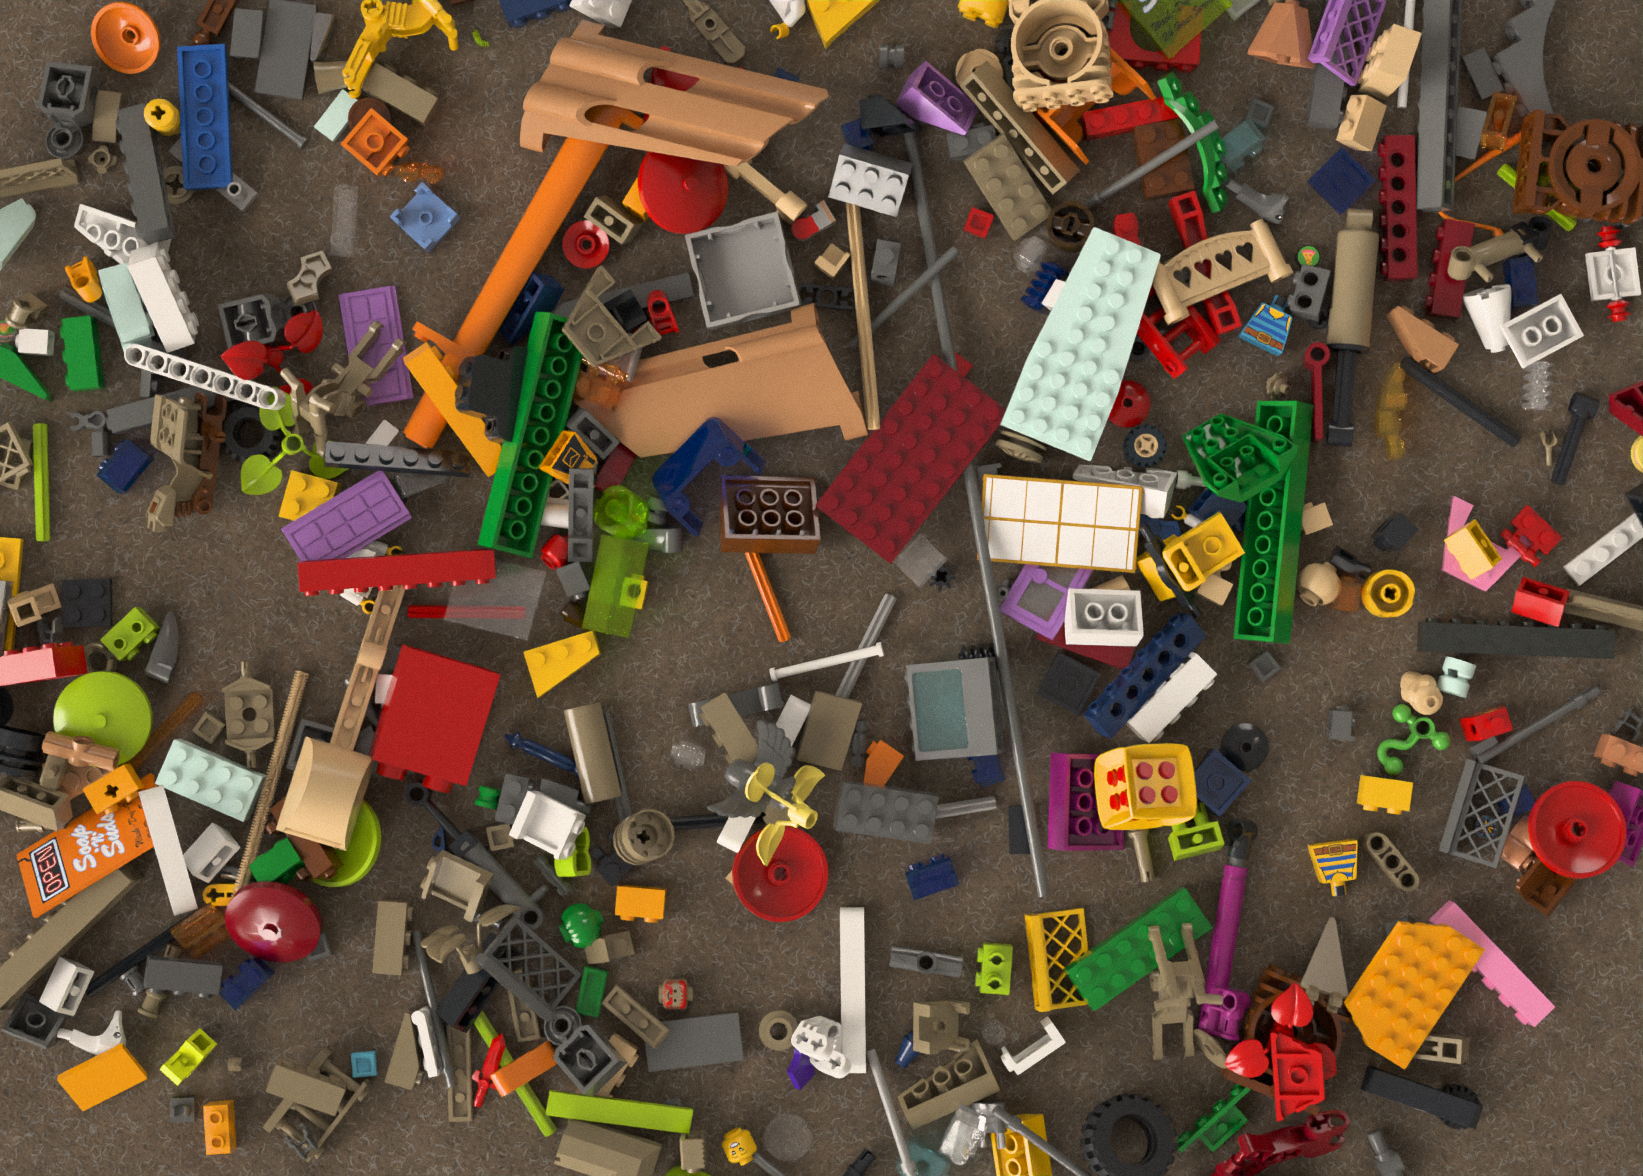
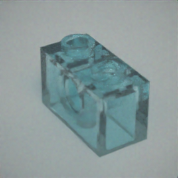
M910 1138L907 1139L906 1145L911 1160H914L915 1164L922 1160L929 1164L925 1171L915 1170L917 1176H946L952 1165L951 1160ZM899 1154L895 1161V1167L898 1168L897 1172L900 1175L906 1176V1173L903 1174L900 1165L903 1163Z

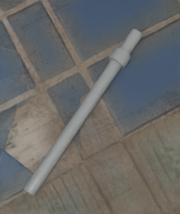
M869 1050L866 1054L903 1163L900 1164L903 1174L906 1173V1176H917L915 1172L917 1167L915 1161L911 1160L876 1050Z

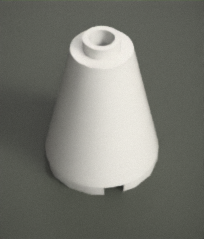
M1509 284L1495 285L1485 290L1484 288L1476 289L1465 293L1463 296L1465 306L1485 349H1491L1492 353L1503 351L1506 349L1505 346L1509 345L1500 328L1501 325L1510 321L1512 290Z

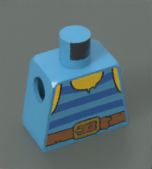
M1275 295L1271 305L1261 303L1237 337L1276 356L1281 355L1292 322V316L1284 313L1288 300Z

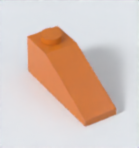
M881 739L878 743L873 741L866 751L869 756L866 759L863 782L884 786L904 755Z

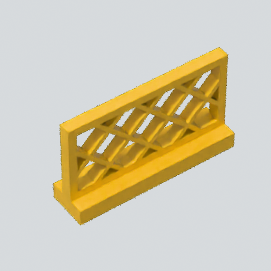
M1084 908L1024 914L1035 1010L1048 1012L1053 1009L1087 1005L1084 999L1078 1000L1072 995L1076 990L1074 985L1069 992L1059 985L1066 976L1065 971L1061 973L1056 981L1049 977V969L1054 963L1062 970L1065 968L1056 961L1064 950L1074 957L1070 963L1088 951ZM1078 914L1079 924L1074 930L1064 924L1069 915ZM1052 917L1058 924L1049 933L1044 929L1043 918ZM1061 926L1071 933L1063 944L1054 937ZM1074 936L1081 941V948L1077 954H1074L1067 948V945ZM1051 939L1061 946L1054 957H1051L1046 952V946ZM1058 987L1066 996L1060 1003L1052 1004L1051 994Z

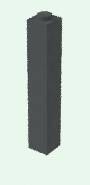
M229 378L224 382L225 390L230 388L231 382ZM192 386L162 394L161 396L175 401H179L180 397L192 398L195 402V395L197 392H200L207 396L206 411L214 409L215 395L218 393ZM249 386L246 390V395L248 398L253 393V389L251 386ZM226 396L227 405L241 402ZM155 397L107 409L108 416L105 417L108 429L112 430V433L120 435L152 426Z

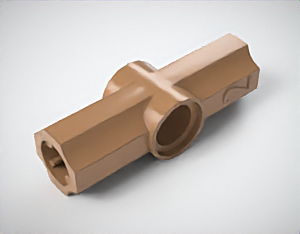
M49 731L42 744L43 753L68 759L70 764L78 767L92 765L114 771L120 759L118 749L96 744L92 738L87 736L70 737Z

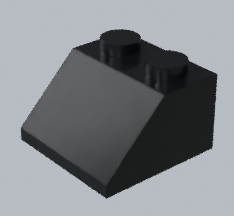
M880 94L869 95L868 99L860 100L861 129L876 137L923 131L922 125L908 113L904 112L898 105L892 103L889 99L883 98Z

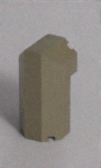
M568 1119V1126L564 1130L554 1164L590 1176H652L662 1147L661 1143L597 1122Z

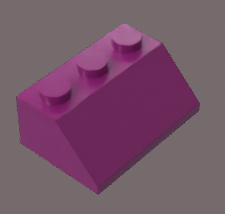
M1615 780L1608 794L1619 805L1627 828L1625 847L1618 861L1634 867L1643 845V790Z

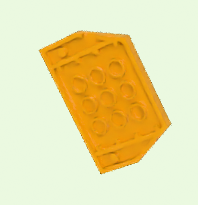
M1398 921L1344 1001L1355 1025L1363 1036L1364 1043L1405 1070L1486 949L1448 924L1439 923V925H1433L1423 922L1413 924Z

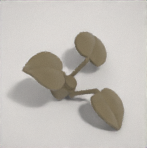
M509 904L498 905L480 915L478 918L479 923L477 924L478 947L470 944L461 948L460 945L466 940L464 934H456L459 932V928L456 925H446L435 930L420 942L421 947L426 948L427 954L439 963H442L446 956L456 948L467 974L476 973L483 969L474 961L479 952H484L482 947V927L492 925L509 914L521 910V908Z

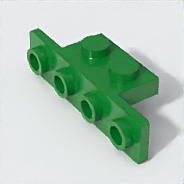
M1236 1084L1230 1090V1096L1225 1100L1220 1099L1217 1101L1209 1115H1202L1194 1123L1195 1127L1189 1133L1185 1131L1176 1139L1178 1143L1177 1150L1180 1153L1183 1152L1199 1137L1214 1152L1248 1121L1235 1104L1251 1089Z

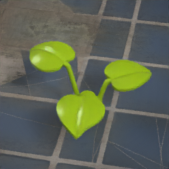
M285 392L283 393L286 396V403L280 410L276 411L261 407L259 409L261 423L266 429L274 431L281 427L282 432L286 435L281 444L283 451L272 462L266 456L260 454L252 455L245 460L241 468V490L246 494L261 495L277 488L283 475L281 470L274 465L286 454L294 455L301 450L308 456H312L309 460V468L319 478L331 479L348 470L347 468L324 467L325 459L316 453V442L313 444V452H311L304 445L301 436L291 434L286 429V427L293 426L295 422L292 417L291 396ZM271 393L268 397V402L270 405H272L275 401V395L273 393Z

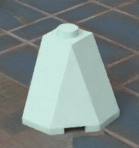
M22 198L0 209V271L31 232L35 224V210L30 204H26Z

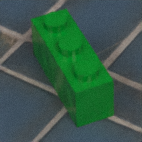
M91 315L62 319L60 336L65 343L62 356L64 363H67L68 373H65L67 387H70V390L74 392L105 389L97 319Z

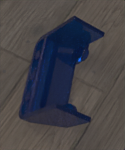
M717 417L706 419L655 471L652 477V484L668 512L695 537L700 534L704 523L689 510L690 499L682 490L713 459L725 467L733 466L742 459L758 475L762 472L765 461Z

